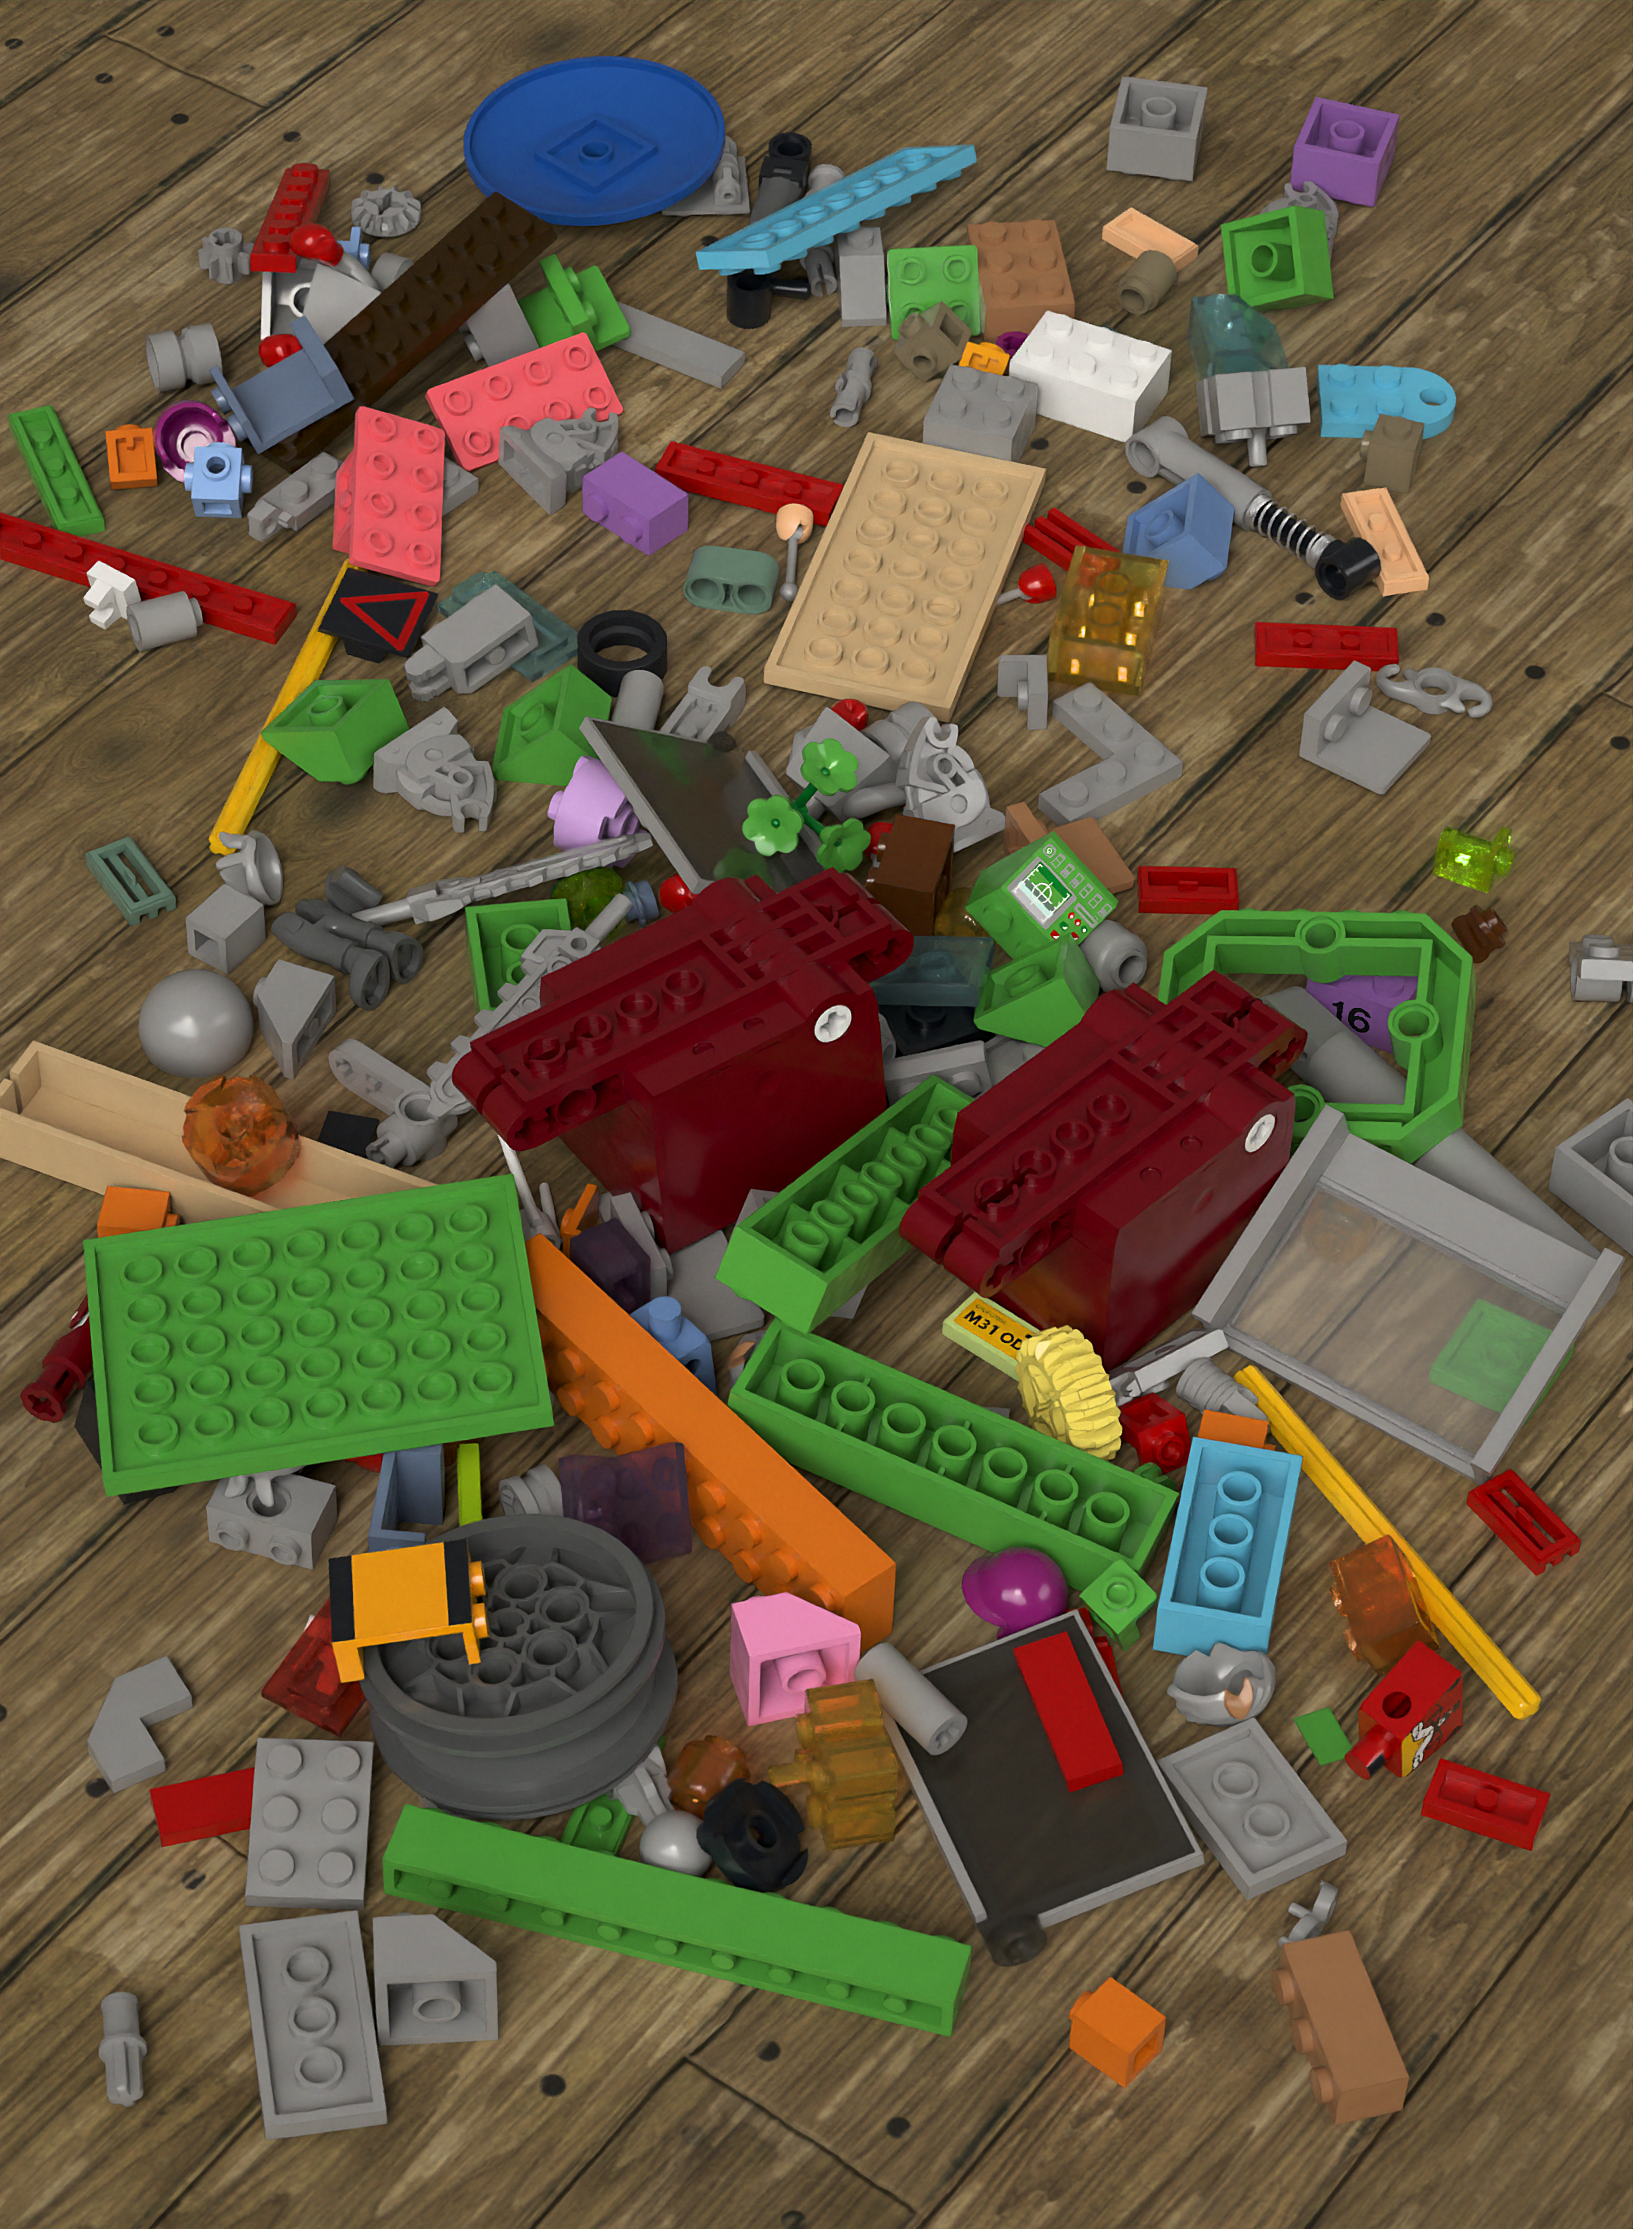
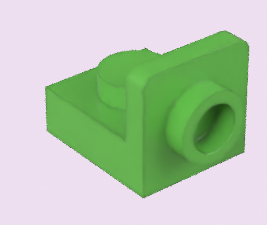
M1122 1559L1116 1560L1079 1595L1084 1608L1089 1611L1090 1618L1124 1652L1141 1638L1136 1621L1158 1601L1156 1592Z

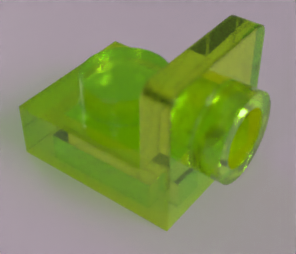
M1446 826L1438 840L1433 874L1489 893L1498 876L1505 878L1513 864L1515 850L1509 848L1512 830L1502 826L1493 842Z

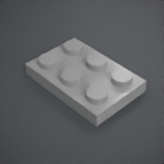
M1254 1717L1156 1761L1179 1809L1246 1900H1250L1346 1854L1348 1841Z
M257 1738L245 1891L246 1906L364 1910L374 1742Z

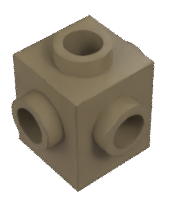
M941 301L922 314L918 312L912 313L901 323L898 329L900 335L893 353L907 369L911 370L922 382H925L938 373L945 375L950 364H958L959 360L962 359L972 331Z

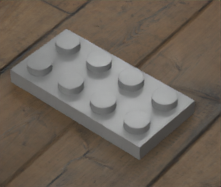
M357 1910L239 1925L265 2139L272 2140L387 2124V2111Z

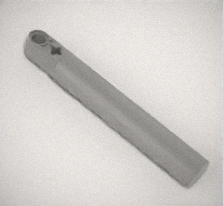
M1293 986L1258 997L1264 1004H1269L1307 1031L1308 1038L1304 1050L1290 1068L1307 1085L1318 1090L1327 1103L1404 1104L1407 1079L1305 989ZM1461 1127L1411 1164L1596 1260L1601 1255L1598 1249ZM1620 1270L1613 1285L1609 1286L1590 1317L1597 1314L1614 1295L1621 1279Z

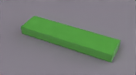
M48 405L8 414L9 429L53 528L79 537L105 531L104 518L53 406Z

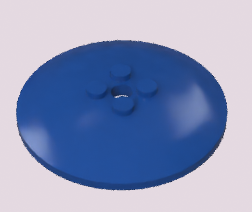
M593 56L547 64L525 72L501 85L485 98L472 114L464 133L463 147L468 173L475 185L487 197L497 191L547 223L595 226L645 217L670 207L689 196L716 169L722 158L726 136L724 117L717 101L704 86L692 77L672 67L644 59L619 56Z

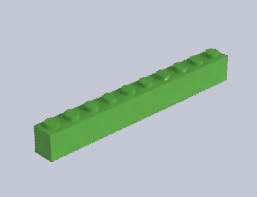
M405 1804L382 1859L384 1894L948 2037L952 2036L970 1979L972 1946L959 1943L948 1936H931L903 1929L889 1921L875 1922L847 1915L833 1907H816L788 1900L777 1893H760L729 1885L727 1882L717 1878L704 1879L620 1858L605 1850L592 1851L561 1843L549 1836L536 1837L505 1829L493 1822L480 1823L452 1816L437 1808L424 1809Z

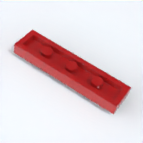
M670 441L654 469L656 474L683 491L768 513L777 514L781 507L788 504L804 505L813 513V524L827 527L845 486Z

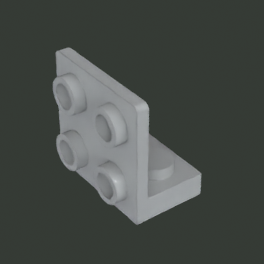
M1354 660L1304 713L1299 756L1382 795L1386 793L1429 746L1431 735L1370 706L1372 690L1368 689L1371 668Z

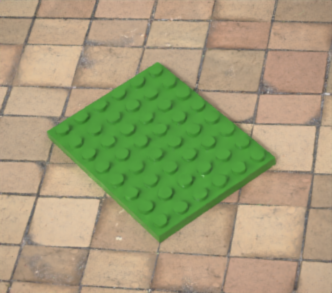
M514 1173L83 1240L102 1478L106 1497L554 1426Z

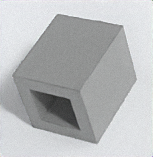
M223 884L186 917L188 954L227 975L230 974L266 941L264 904L258 902L249 894H243Z

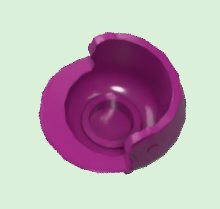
M182 400L174 402L167 406L155 421L153 429L155 451L163 464V468L177 481L185 483L186 463H194L195 446L207 447L210 443L223 442L231 444L236 448V439L228 421L223 419L210 405L201 401Z
M1010 1547L996 1553L983 1555L972 1562L962 1577L961 1587L968 1606L983 1620L1001 1627L997 1631V1640L1063 1615L1068 1605L1069 1591L1062 1570L1050 1556L1037 1549Z

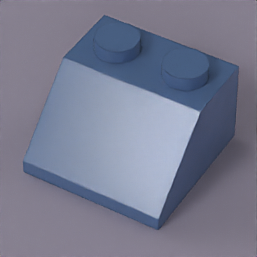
M1199 473L1185 480L1128 515L1119 577L1127 583L1189 590L1206 580L1216 579L1227 568L1235 507Z

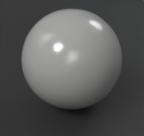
M187 969L165 977L148 993L139 1013L138 1033L145 1055L157 1068L178 1077L204 1078L233 1068L246 1056L253 1040L254 1020L251 1006L246 996L234 982L217 972L205 969Z

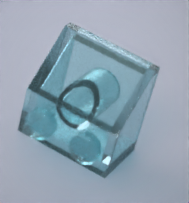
M1213 294L1210 296L1192 297L1188 343L1200 380L1208 379V377L1218 374L1260 372L1289 368L1276 326L1238 295Z

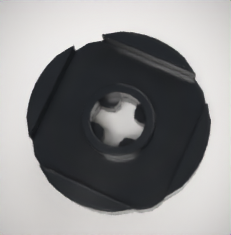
M738 1778L717 1790L710 1797L704 1810V1822L696 1830V1838L701 1849L712 1856L720 1871L736 1887L760 1893H776L798 1880L806 1868L808 1848L800 1852V1841L797 1835L805 1830L803 1822L792 1802L773 1784L762 1780L754 1785L745 1782L747 1778ZM751 1828H754L759 1834L757 1842L751 1834Z

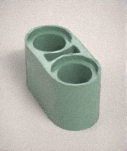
M702 546L697 548L692 555L683 588L684 596L693 605L705 609L760 614L767 611L771 606L780 571L779 565L773 557L759 551L720 546Z

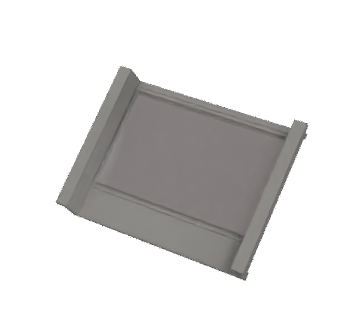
M1325 1105L1191 1314L1193 1318L1202 1322L1204 1328H1219L1223 1330L1229 1346L1226 1349L1481 1485L1489 1481V1478L1605 1292L1618 1277V1272L1625 1259L1623 1256L1605 1247L1598 1260L1405 1162L1349 1133L1344 1113Z

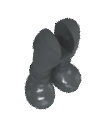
M303 898L295 906L296 914L284 912L272 924L271 930L273 935L295 953L312 961L333 966L335 970L343 974H350L349 995L354 1004L367 1011L376 1009L383 1002L388 992L390 978L400 984L409 983L415 978L423 962V947L417 939L401 932H385L380 925L372 921L366 922L335 908L326 900Z

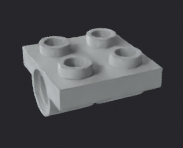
M1597 934L1583 935V942H1569L1568 962L1571 965L1570 992L1572 1000L1619 1002L1622 982L1625 981L1627 1002L1633 1003V944L1613 943V937Z

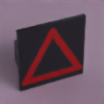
M348 567L318 628V632L341 638L347 655L378 664L387 652L410 658L436 603L438 593Z

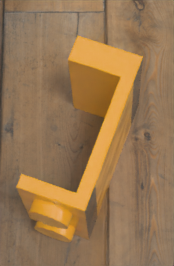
M467 1539L329 1558L332 1646L341 1683L365 1679L364 1646L462 1633L469 1664L481 1663L479 1639L489 1637V1625L485 1603H477L476 1597L486 1595V1582L482 1561L471 1562Z

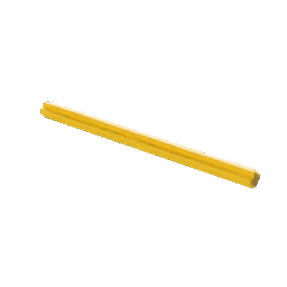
M349 558L344 561L262 730L309 685L319 679L338 637L318 632V628L347 568L367 572L366 568L350 564ZM261 732L209 836L211 843L209 848L214 854L221 853L226 856L235 852V848H227L222 844L219 839V833L244 834L282 753L264 741Z
M1249 1365L1243 1370H1238L1233 1376L1236 1383H1241L1258 1397L1259 1402L1255 1406L1267 1415L1272 1435L1289 1454L1303 1456L1301 1469L1514 1718L1524 1720L1530 1715H1534L1539 1710L1541 1696L1262 1372L1253 1365Z

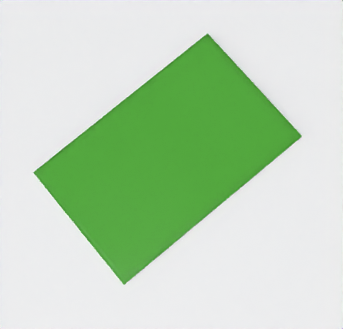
M1329 1707L1293 1718L1320 1766L1344 1759V1755L1352 1748Z

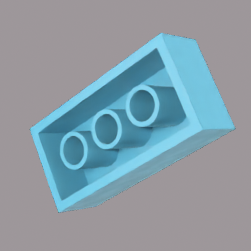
M1193 1437L1157 1609L1153 1650L1189 1656L1197 1650L1209 1656L1214 1644L1219 1642L1242 1652L1262 1651L1267 1655L1297 1499L1303 1456Z

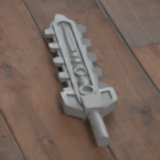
M650 832L621 835L602 839L599 842L578 848L567 849L564 852L543 858L531 859L528 862L504 869H495L490 873L468 879L467 877H455L433 881L409 889L405 899L352 913V916L366 922L372 921L380 926L412 917L415 924L433 921L452 914L475 901L489 897L495 898L503 893L528 886L532 887L542 882L564 876L568 877L574 873L599 866L604 867L610 863L626 859L653 846V838Z
M617 894L585 931L578 927H575L572 931L542 929L520 957V962H522L521 970L526 976L517 986L506 982L498 990V996L503 1002L494 1012L482 1009L474 1017V1022L479 1028L470 1038L459 1035L451 1042V1049L456 1054L447 1064L436 1061L427 1069V1075L433 1080L430 1085L431 1102L427 1109V1116L439 1122L449 1115H459L475 1109L452 1083L453 1069L460 1058L471 1051L470 1042L541 1008L539 998L541 977L601 949L600 944L633 908L632 902L626 896Z

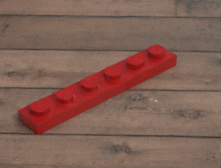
M299 163L293 165L292 168L285 169L250 253L251 271L297 272L302 257L291 251L289 237L293 230L306 222L316 223L330 188V170L318 169L317 165L311 163Z

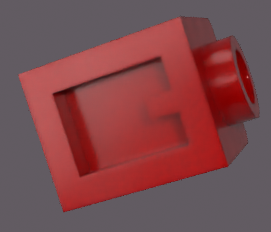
M1154 1392L1118 1406L1121 1411L1118 1421L1122 1426V1435L1119 1437L1136 1449L1139 1466L1149 1462L1156 1463L1161 1468L1163 1475L1188 1464L1191 1443L1186 1417L1182 1411Z

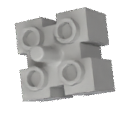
M1306 367L1218 374L1196 382L1201 437L1214 436L1215 444L1241 442L1243 439H1247L1250 467L1267 465L1265 440L1297 434L1298 425L1311 423Z

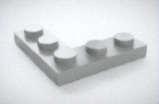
M1091 682L1053 701L1052 715L1103 759V761L1039 794L1038 809L1056 825L1061 826L1088 817L1098 821L1182 776L1183 761Z

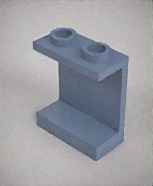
M305 315L289 324L302 349L237 387L230 389L217 366L209 370L218 385L217 388L210 392L224 415L233 411L234 414L227 417V421L238 440L242 442L248 438L257 454L354 399L339 369Z
M444 1443L384 1453L368 1534L369 1553L420 1546L426 1543V1533L397 1531L399 1522L443 1525L446 1510Z

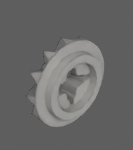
M378 185L374 192L363 190L361 191L360 198L352 200L351 220L355 227H361V231L369 235L378 237L402 235L415 228L421 219L420 201L413 198L412 191L399 192L397 186L383 189Z

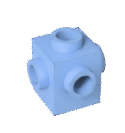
M223 442L210 443L207 447L195 446L194 463H186L185 491H192L191 500L195 516L242 518L244 493H252L253 466L245 465L242 448H235L233 445Z

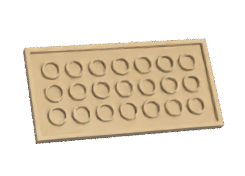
M868 432L766 663L764 683L834 699H856L865 705L891 711L907 702L914 701L921 703L929 709L934 717L938 718V721L949 723L1024 537L1025 526L1030 522L1044 487L1046 469Z

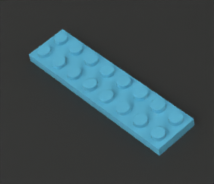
M974 145L904 147L697 251L696 257L699 270L718 269L719 275L736 274L745 269H753L754 274L757 275L775 272L781 268V262L805 257L808 254V248L832 243L834 241L833 235L855 231L860 228L859 222L884 216L886 208L901 206L911 202V195L935 190L937 188L936 182L960 177L962 169L977 162Z

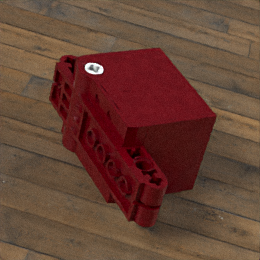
M834 867L822 871L779 893L770 888L757 874L745 880L736 877L719 879L705 887L695 897L691 906L541 977L539 995L541 1008L471 1041V1051L460 1058L453 1069L452 1083L511 1149L526 1151L559 1137L613 1197L630 1192L639 1211H646L650 1215L655 1232V1243L661 1249L665 1248L668 1255L737 1221L750 1189L781 1192L887 1110L878 1003L873 988L868 983L901 966L913 950L914 937L852 875L839 873Z
M1214 969L1167 1005L1134 982L1124 990H1110L1100 996L1089 1007L1077 1025L957 1113L953 1131L951 1166L918 1191V1199L908 1208L900 1222L899 1235L935 1263L943 1265L947 1272L983 1298L992 1299L998 1305L1038 1330L1043 1331L1051 1327L1059 1328L1066 1325L1072 1329H1078L1083 1334L1084 1339H1088L1092 1343L1094 1353L1101 1357L1102 1366L1105 1372L1109 1374L1110 1370L1120 1366L1198 1304L1288 1164L1294 1126L1295 1094L1275 1081V1079L1287 1071L1299 1058L1306 1045L1308 1033L1304 1028L1269 1004H1264L1260 998L1225 974L1218 973Z

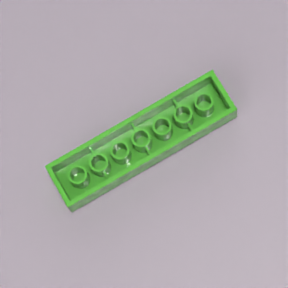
M932 1074L735 1227L715 1279L730 1287L740 1298L752 1301L776 1316L783 1325L796 1329L805 1335L809 1334L914 1247L900 1237V1222L908 1208L918 1199V1191L951 1166L953 1131L957 1113L975 1099Z
M777 1317L772 1321L729 1394L727 1406L787 1462L993 1553L1010 1547L1037 1549L1055 1561L1062 1570L1068 1586L1081 1592L1089 1587L1118 1559L1124 1560L1144 1579L1167 1534L1179 1493L821 1336L811 1332L805 1335L796 1329H791L783 1325Z

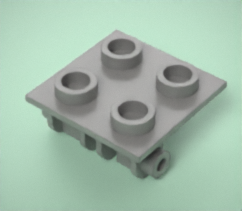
M726 136L722 158L711 176L689 196L663 209L662 215L689 216L699 214L733 215L750 213L745 156H737L735 141Z

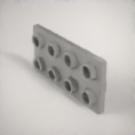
M610 1192L598 1195V1215L609 1238L626 1244V1274L642 1306L661 1296L676 1299L681 1305V1313L705 1334L709 1341L764 1326V1314L760 1307L754 1306L752 1301L740 1298L730 1287L715 1279L728 1247V1242L721 1229L668 1255L666 1249H661L654 1241L655 1232L650 1215L646 1211H639L630 1192L614 1197Z

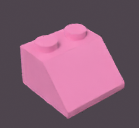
M787 1592L771 1596H755L746 1601L731 1604L730 1676L747 1726L857 1703L858 1683L854 1680V1671L860 1661L861 1632L858 1624Z

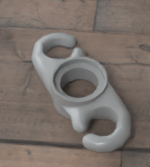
M1397 664L1385 665L1376 675L1377 687L1387 697L1415 706L1424 713L1442 714L1451 710L1459 714L1465 711L1462 701L1476 700L1480 702V705L1472 706L1468 710L1469 717L1479 718L1489 713L1493 705L1491 694L1482 685L1454 676L1449 671L1441 668H1425L1419 672L1412 668L1405 669L1403 676L1406 678V681L1393 682L1388 679V677L1396 676L1400 673V667ZM1425 687H1437L1443 689L1446 693L1432 695L1424 692L1422 689Z

